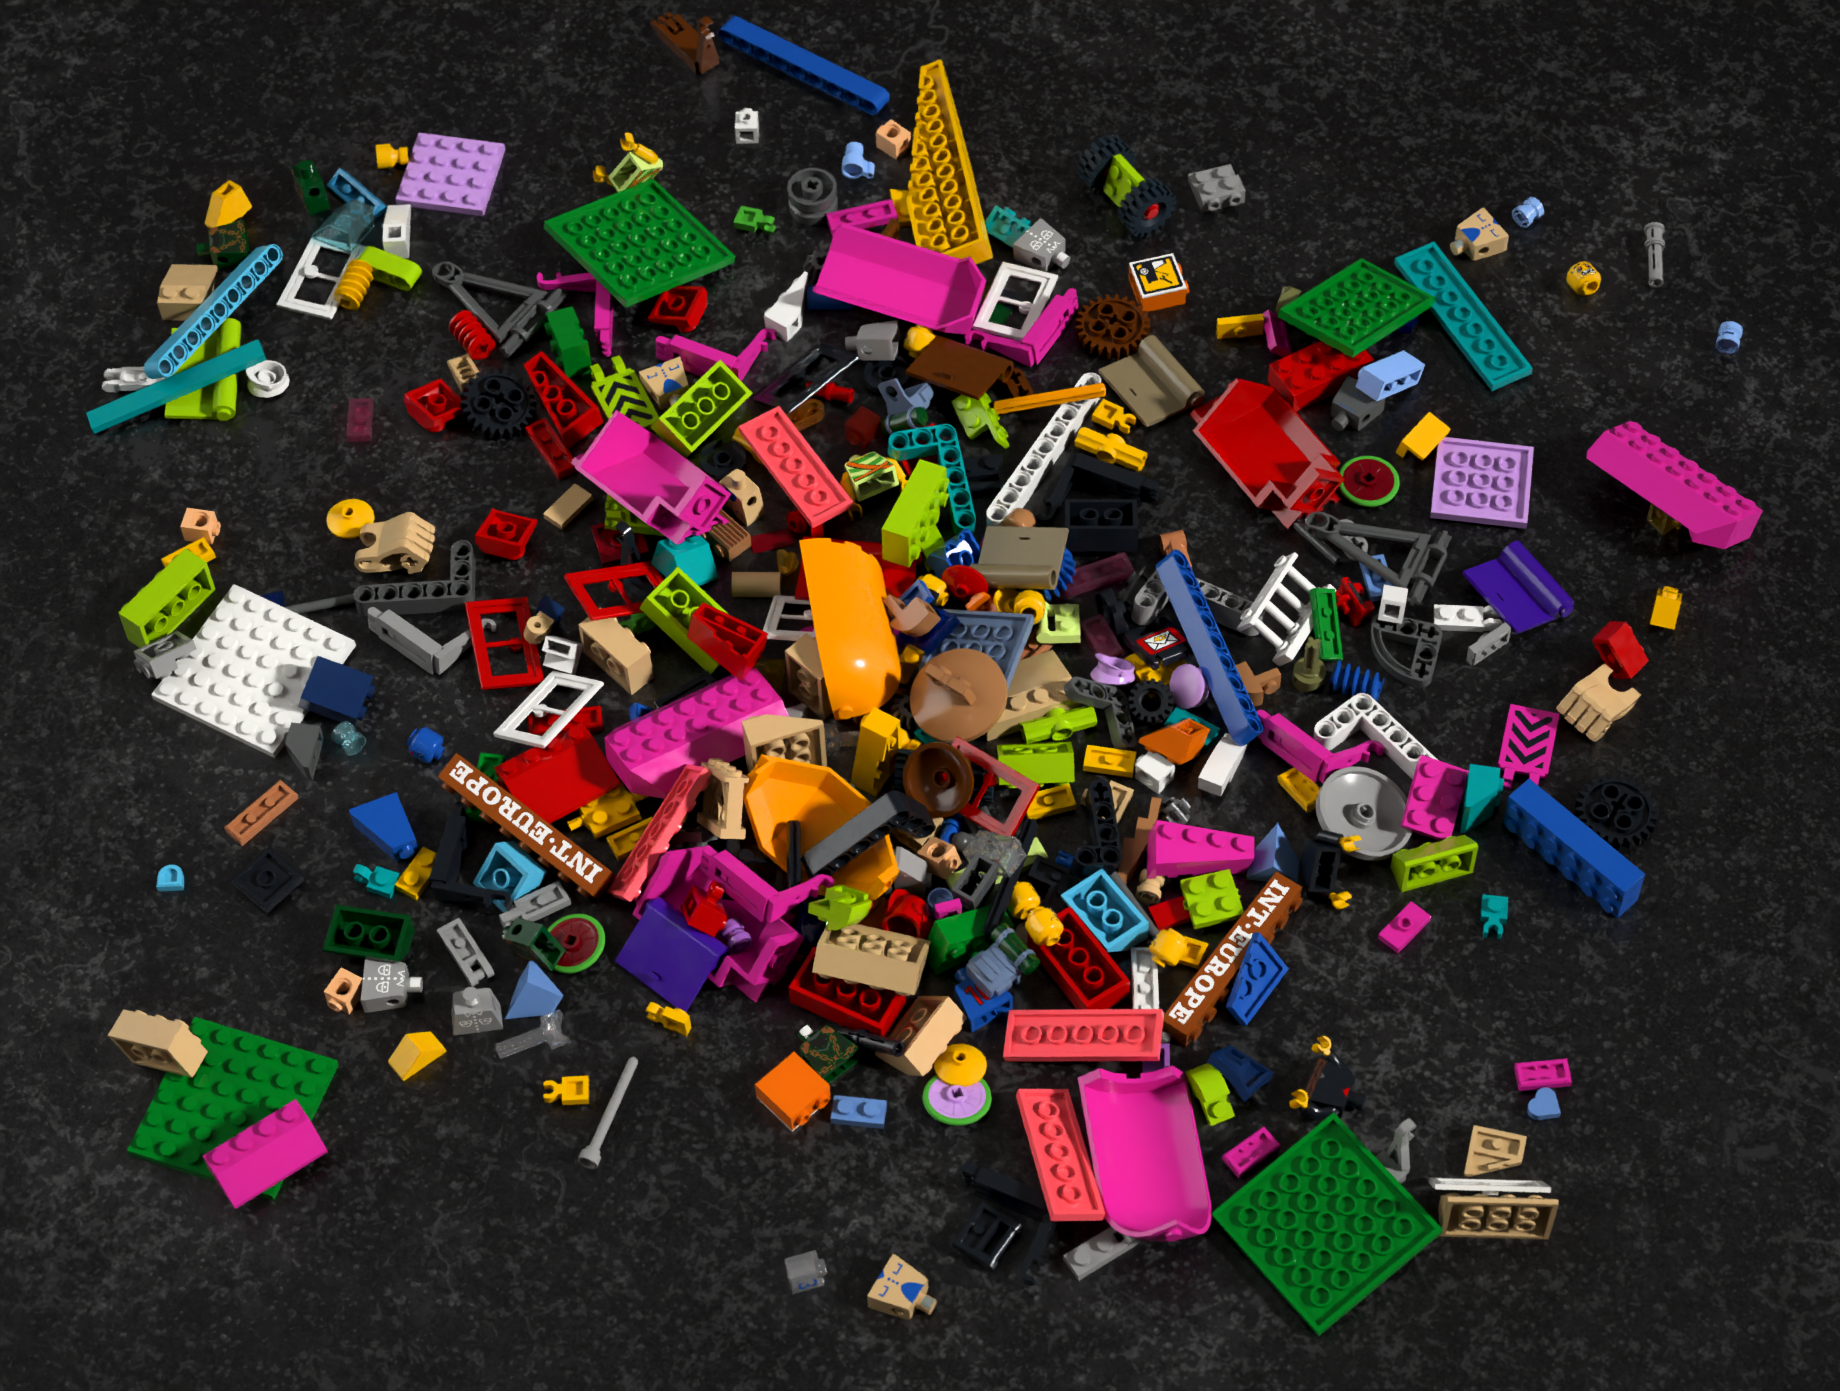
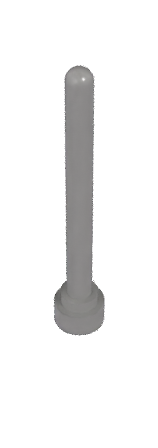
M636 1057L628 1059L590 1146H586L585 1149L581 1150L577 1161L585 1168L597 1169L601 1160L599 1149L638 1065Z

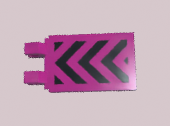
M1510 704L1497 768L1504 771V789L1511 790L1514 773L1529 776L1537 785L1539 778L1547 780L1560 714Z

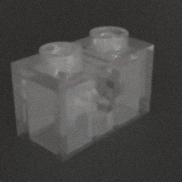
M982 830L978 831L963 850V854L969 863L976 852L999 864L997 875L1008 878L1012 876L1027 856L1021 847V842L1016 837Z

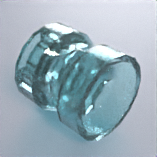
M344 721L333 730L331 738L336 744L342 745V750L347 755L353 756L362 750L366 744V737L360 732H356L355 727L349 721Z

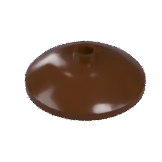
M930 742L915 749L908 757L903 770V785L906 795L925 805L931 817L945 818L960 812L968 804L973 793L974 776L968 760L957 748L943 742ZM944 773L947 774L948 781L943 778Z

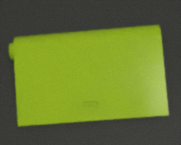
M226 318L218 329L203 342L173 375L240 347L241 323L238 320ZM172 328L171 335H172L178 328ZM238 373L166 403L165 418L222 421L233 418L236 413Z

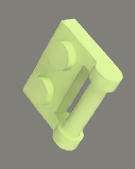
M1045 602V615L1038 623V630L1036 632L1037 641L1043 644L1080 643L1079 604L1049 605ZM1048 617H1055V631L1048 629Z

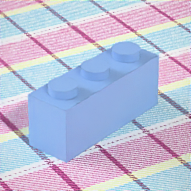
M1403 350L1362 367L1358 373V381L1355 387L1375 401H1379L1418 384L1425 364Z

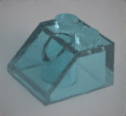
M355 199L338 207L312 234V238L351 253L375 227L373 206Z

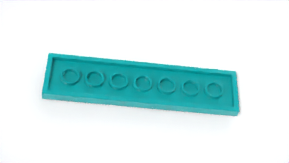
M1435 242L1395 258V266L1409 284L1435 297V302L1429 310L1491 391L1532 374V366Z

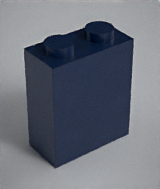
M317 656L301 695L299 707L355 728L357 720L362 721L366 713L367 707L363 706L366 698L371 700L376 687L372 685L374 676Z

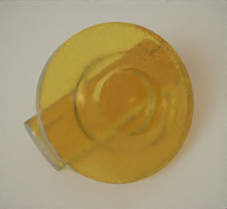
M784 549L777 551L779 572L784 575H790L791 572H795L798 566L796 553H787Z

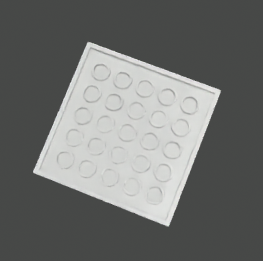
M233 584L192 639L197 649L190 652L191 654L188 657L180 660L177 659L178 669L172 671L170 676L163 678L151 695L153 700L275 758L284 746V734L286 731L289 732L291 722L301 723L309 712L300 708L299 702L317 656L343 664L356 644L354 640Z

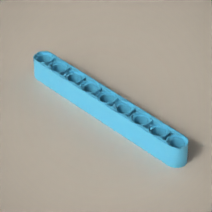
M270 244L255 248L146 361L144 365L146 376L150 379H159L173 375L281 262L283 255L280 247Z

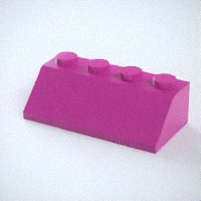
M295 1099L203 1155L208 1170L234 1209H237L328 1151L309 1117Z

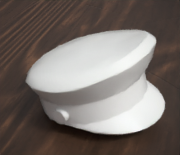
M266 360L246 369V375L249 378L247 387L254 396L263 398L273 397L285 391L289 386L290 379L285 367L276 361Z

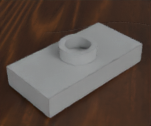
M1505 622L1489 634L1484 633L1481 635L1477 642L1468 647L1466 661L1471 666H1474L1507 644L1510 638L1511 627Z

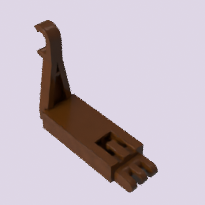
M669 11L664 14L665 18L659 16L657 18L658 22L656 20L650 22L652 28L657 32V36L695 73H704L719 64V57L712 39L714 34L708 28V25L713 22L708 16H704L697 21L698 32L679 14L673 16Z

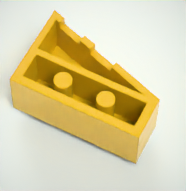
M874 707L869 715L865 714L860 722V733L850 784L853 783L854 786L875 797L895 771L897 751L901 749L899 719Z

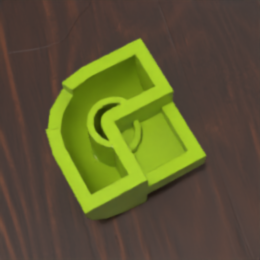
M840 884L826 888L825 899L809 903L808 913L818 916V919L821 921H827V930L836 931L857 924L868 915L872 900L868 899V893Z

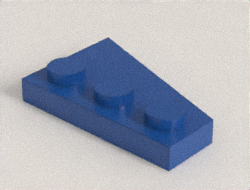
M1253 932L1226 1004L1227 1010L1240 1025H1247L1289 969L1260 932Z

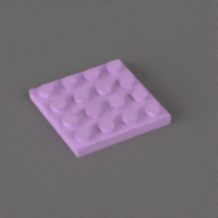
M418 133L396 197L397 205L411 204V207L484 216L505 153V144Z
M1444 437L1437 445L1430 518L1526 529L1534 447Z

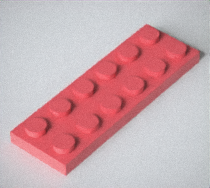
M780 406L738 426L739 433L812 528L853 508L851 498Z
M686 764L606 891L608 894L628 902L639 896L644 880L653 874L656 868V861L668 850V842L673 834H677L683 825L682 820L685 815L695 807V799L700 791H704L710 782L709 777L712 774L711 771L702 766Z
M1162 1009L1009 1010L1003 1058L1005 1062L1159 1061L1164 1012Z
M1018 1089L1016 1098L1051 1221H1102L1105 1211L1069 1089Z

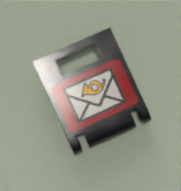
M1165 616L1152 621L1148 625H1141L1123 633V643L1152 670L1159 669V663L1164 667L1188 657V653L1190 655L1194 654L1186 635Z

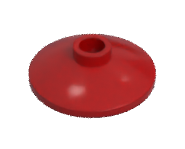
M952 565L946 568L941 576V579L947 584L950 596L958 601L969 603L973 595L988 592L986 579L981 573L969 566Z

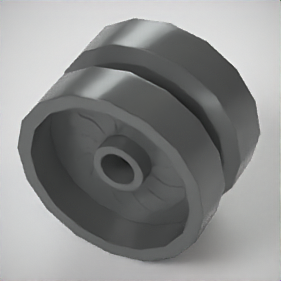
M820 168L802 169L791 176L788 181L787 192L789 212L792 218L798 223L807 226H818L827 223L826 213L836 212L838 208L837 183L834 177L828 171Z

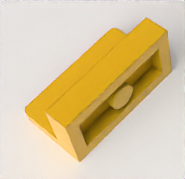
M1428 412L1401 441L1395 453L1403 458L1411 451L1419 459L1424 460L1450 432V428L1432 413Z

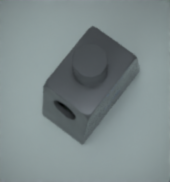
M1348 375L1332 401L1330 414L1334 418L1331 421L1332 427L1337 431H1342L1346 426L1355 431L1361 430L1384 411L1385 398L1375 401L1356 388L1358 380Z
M976 852L951 889L953 900L960 898L962 907L969 911L981 908L995 887L999 864Z

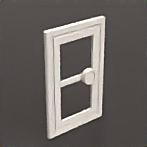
M313 234L276 304L277 308L332 320L339 306L334 299V292L349 262L357 259L366 246ZM320 247L351 254L339 278L321 274L318 272V268L312 265ZM305 276L307 278L317 277L336 282L325 306L294 298Z
M1002 262L976 316L972 329L1021 341L1043 313L1057 282L1058 275ZM1009 276L1041 283L1033 304L1028 301L1021 302L1000 296ZM998 301L1017 305L1022 314H1028L1021 330L988 322Z
M775 595L763 631L769 633L767 639L797 641L805 633L813 639L816 638L815 628L813 632L777 630L780 618L813 620L811 610L804 611V616L782 614L785 603L810 605V601L797 600L795 596Z
M552 671L493 733L494 737L544 749L597 693L604 683L594 679ZM556 685L583 690L582 694L566 711L550 708L545 704L538 705ZM532 711L535 717H543L548 713L561 715L542 736L515 730Z
M1428 1178V1183L1434 1189L1475 1190L1482 1191L1483 1195H1499V1191L1551 1193V1187L1543 1181Z

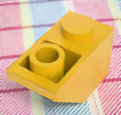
M229 180L212 193L205 220V225L211 229L232 223L237 218L244 216L252 208L241 186Z
M1664 586L1663 589L1658 588L1650 621L1651 625L1675 629L1682 600V594L1678 593V589Z

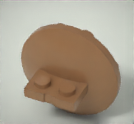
M961 648L943 652L928 661L919 671L913 682L910 692L912 715L919 727L935 740L953 743L956 736L967 742L972 741L987 733L1002 716L1008 697L1006 678L998 664L991 657L980 651Z

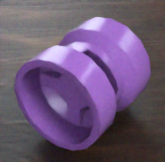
M740 918L727 920L723 930L718 931L721 938L727 941L726 946L731 949L732 954L740 953L752 944V938L748 932L744 931V925Z

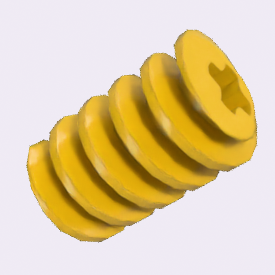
M358 259L349 262L334 292V299L340 306L351 311L359 309L363 296L366 295V290L369 289L370 283L373 280V275L371 274L373 273L372 266Z

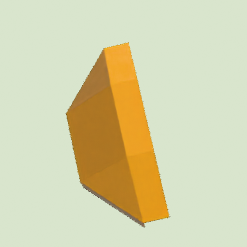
M762 754L752 771L746 775L749 777V783H744L743 800L758 848L786 873L787 822L789 820L800 821L802 857L804 853L872 804L830 767ZM889 834L830 877L834 880V886L843 884L869 894L868 899L876 900L885 893L899 873ZM801 862L802 884L810 880V878ZM824 885L818 886V895L825 896L827 887Z

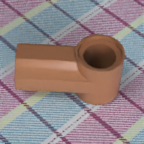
M1179 530L1159 534L1158 542L1162 555L1167 556L1170 552L1177 549L1186 556L1192 568L1187 553V541L1184 531Z

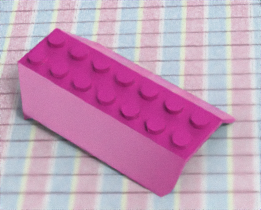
M841 223L835 229L828 255L817 284L813 287L812 291L941 332L967 334L971 331L976 318L986 280L970 256L962 259Z
M1629 421L1604 431L1587 451V459L1687 527L1692 542L1721 549L1731 547L1750 538L1763 511L1752 500L1739 495L1733 487L1723 484L1717 480L1715 475L1705 472L1698 467L1696 462L1686 459L1680 455L1677 449L1667 446L1661 442L1659 437L1649 434L1636 422Z
M752 668L742 681L732 674L615 728L605 737L606 759L631 793L665 799L686 764L701 766V762H708L709 758L724 759V762L730 763L745 756L742 721L752 716L765 714L788 717L789 715L780 696L758 669Z

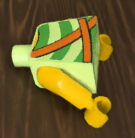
M625 133L626 140L620 138V143L624 151H633L626 155L610 175H606V168L604 166H596V171H593V179L596 183L606 181L608 185L615 187L620 192L653 179L662 170L663 162L658 158L657 154L640 143L635 144L631 133Z
M870 452L863 456L853 455L849 462L845 463L846 472L842 474L840 485L853 501V508L848 510L849 519L853 521L852 512L854 511L859 512L861 518L863 516L862 507L855 502L856 500L860 502L895 487L899 483L901 485V494L908 480L905 479L906 475L896 460L882 457L876 452Z

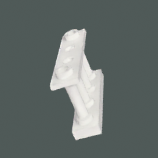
M1295 552L1286 557L1283 555L1275 562V570L1252 606L1241 615L1240 619L1242 621L1237 627L1241 632L1252 626L1274 645L1277 653L1272 661L1278 666H1282L1294 659L1314 627L1311 600L1307 605H1304L1281 584V581L1287 574L1309 595V590L1316 588L1292 566L1298 556ZM1331 584L1322 587L1326 589H1335ZM1274 592L1278 593L1299 612L1297 622L1291 621L1269 601ZM1263 609L1287 629L1288 636L1285 640L1280 639L1258 619Z

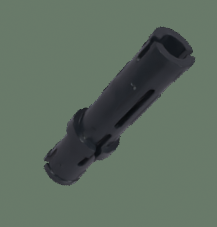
M841 1026L838 1029L841 1035L857 1045L860 1050L867 1048L895 1057H900L904 1053L905 1045L901 1040L872 1034L863 1028L856 1030L847 1026Z

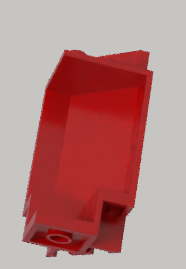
M1236 378L1229 383L1227 390L1222 395L1191 412L1190 416L1198 424L1193 429V432L1258 508L1271 510L1286 529L1293 527V524L1302 516L1307 517L1313 512L1322 511V506L1332 501L1335 504L1342 500L1335 492L1345 480L1336 470L1340 464L1339 460L1275 387Z

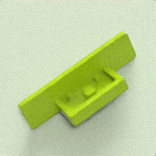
M986 392L979 400L960 395L951 402L970 439L973 440L990 429L997 443L1005 449L1010 446L1006 439L1008 434L999 425L998 420H1000V417L989 404L991 399Z

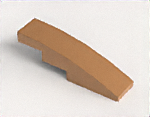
M1151 798L1148 818L1138 817L1135 837H1124L1122 860L1119 865L1118 875L1126 886L1134 878L1147 856L1148 833L1155 821L1159 820L1161 798Z

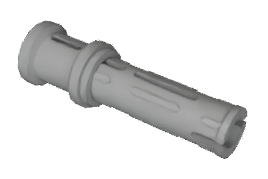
M1651 222L1644 227V233L1647 238L1644 246L1648 252L1649 285L1654 288L1661 287L1664 284L1662 251L1665 248V241L1662 234L1665 232L1664 225L1659 222Z

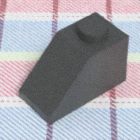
M291 722L289 732L286 731L284 734L283 744L287 747L289 757L306 779L313 781L324 741L321 727L319 725Z

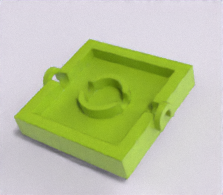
M1230 869L1180 880V887L1185 899L1183 901L1184 909L1189 912L1194 929L1237 920L1244 913L1240 902L1241 896L1238 894V888L1235 886Z

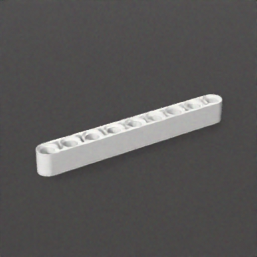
M1086 373L1079 379L1075 387L1101 383V378L1096 373ZM1100 398L1064 403L1060 406L986 511L987 526H1001L1004 518L1013 509L1025 506Z

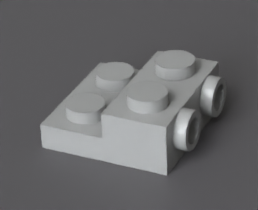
M1231 164L1188 174V182L1202 213L1245 203L1244 186L1239 175H1235Z
M175 631L133 651L136 656L134 664L139 673L144 672L148 679L151 677L163 679L170 676L172 671L178 669L175 659H184L197 648L192 639L179 631Z

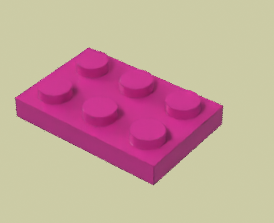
M1425 755L1419 756L1400 827L1439 841L1452 836L1468 770Z

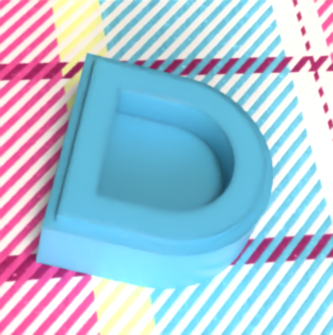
M167 865L161 868L157 876V890H184V874L181 868L176 865Z

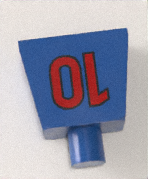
M966 967L961 968L955 973L954 977L959 984L954 987V999L958 1008L967 1017L965 1022L971 1033L1013 1009V996L1009 991L1006 990L998 997L994 996L989 999L969 978L966 973Z

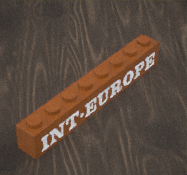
M456 753L438 775V778L444 782L441 786L452 795L455 792L459 793L462 796L460 801L471 810L474 807L481 810L482 812L479 816L489 824H492L494 821L501 826L499 831L509 839L514 836L520 840L519 847L528 854L532 851L540 856L537 860L548 869L554 866L559 870L557 876L568 884L571 880L578 885L576 890L587 899L593 896L598 900L616 877L612 871Z
M1277 871L1166 1011L1162 1031L1169 1032L1171 1039L1184 1047L1191 1040H1197L1202 1032L1201 1027L1206 1021L1210 1022L1217 1012L1216 1008L1220 1003L1224 1004L1228 1000L1253 932H1260L1270 945L1277 929L1281 930L1286 925L1291 911H1297L1303 901V898H1301L1302 886Z

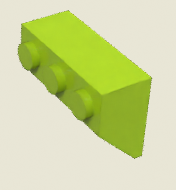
M1071 742L997 745V760L1041 785L1040 787H1043L1044 783H1054L1055 786L1069 784V782H1075L1074 752ZM999 777V785H1004V788H1016Z
M1466 835L1450 836L1436 843L1428 842L1414 849L1399 850L1392 854L1390 868L1400 891L1405 892L1473 873L1478 845Z

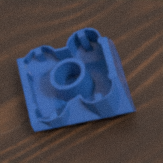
M965 528L929 554L926 564H929L936 576L941 579L944 570L952 565L970 566L972 563L978 564L981 548L970 530Z

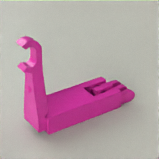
M539 272L537 274V283L543 290L560 288L563 290L596 292L594 323L597 347L601 346L602 355L609 357L612 349L614 296L590 273L561 276V273L558 272L555 280H543V275Z
M1068 289L1064 296L1056 294L1021 341L994 336L979 330H971L965 335L966 345L971 344L972 340L977 339L982 341L983 351L990 348L1030 367L1033 364L1038 365L1079 309L1076 289Z
M770 328L762 329L738 357L675 335L672 340L658 336L656 338V357L665 362L680 357L684 371L700 377L721 360L742 381L760 351L768 352V344L763 342L765 338L777 340V332Z
M1257 710L1263 726V732L1257 737L1262 740L1265 746L1314 783L1318 781L1324 783L1334 772L1351 767L1360 760L1368 763L1369 751H1374L1377 755L1383 754L1384 746L1375 740H1368L1356 747L1332 754V752L1278 713L1271 716L1264 710Z
M704 846L702 850L700 870L710 877L709 880L711 882L715 880L723 885L722 888L725 889L724 892L761 922L767 920L771 923L809 896L818 898V886L824 885L827 888L834 886L832 877L820 874L805 883L778 892L727 850L718 853L710 846Z

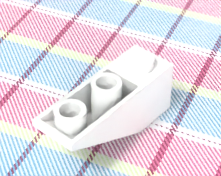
M411 204L388 205L383 224L384 251L402 258H409Z
M806 271L793 281L791 287L786 292H783L779 296L778 301L772 307H769L764 314L765 328L775 330L777 337L786 342L802 326L807 300V286H809L808 272Z

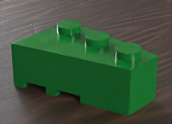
M573 306L546 313L547 323H544L547 337H552L550 346L553 354H558V357L555 358L557 367L561 371L563 370L568 378L591 373L590 366L592 364L588 341L583 338L584 332L582 328L580 329L579 320Z
M991 905L935 920L927 940H931V944L926 958L935 975L970 960L982 950L986 951L994 944L993 940L990 937H985L982 932ZM1005 912L1001 924L1006 923L1010 928L1014 929L1013 922Z

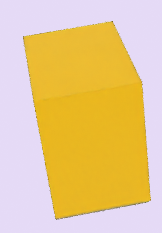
M431 1031L405 1034L388 1060V1063L399 1077L405 1081L444 1054L446 1049Z

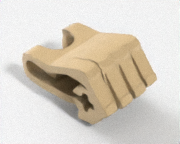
M413 512L403 513L385 522L365 524L361 527L360 539L369 548L356 552L354 565L359 571L365 573L396 571L402 568L408 569L409 574L421 572L425 564L428 563L433 550L435 526Z
M1606 664L1601 665L1589 676L1579 681L1556 707L1559 713L1566 716L1565 719L1570 724L1574 725L1579 732L1586 734L1594 742L1603 737L1612 721L1625 716L1641 696L1634 688L1625 692L1613 689L1608 683V677L1613 670Z

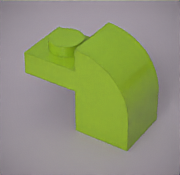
M1206 1063L1185 1072L1192 1095L1200 1100L1208 1125L1213 1126L1235 1117L1228 1097L1230 1092L1220 1071Z

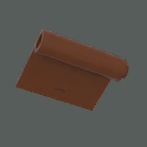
M939 335L933 339L905 372L906 375L979 400L996 380L1006 383L1011 378L1014 364L1011 360Z

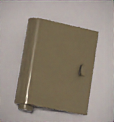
M1155 335L1144 338L1138 345L1137 353L1100 368L1098 371L1146 428L1191 407H1197L1204 400L1205 391Z
M987 526L978 564L972 563L969 567L983 575L987 581L988 588L1054 590L1059 578L1069 529Z

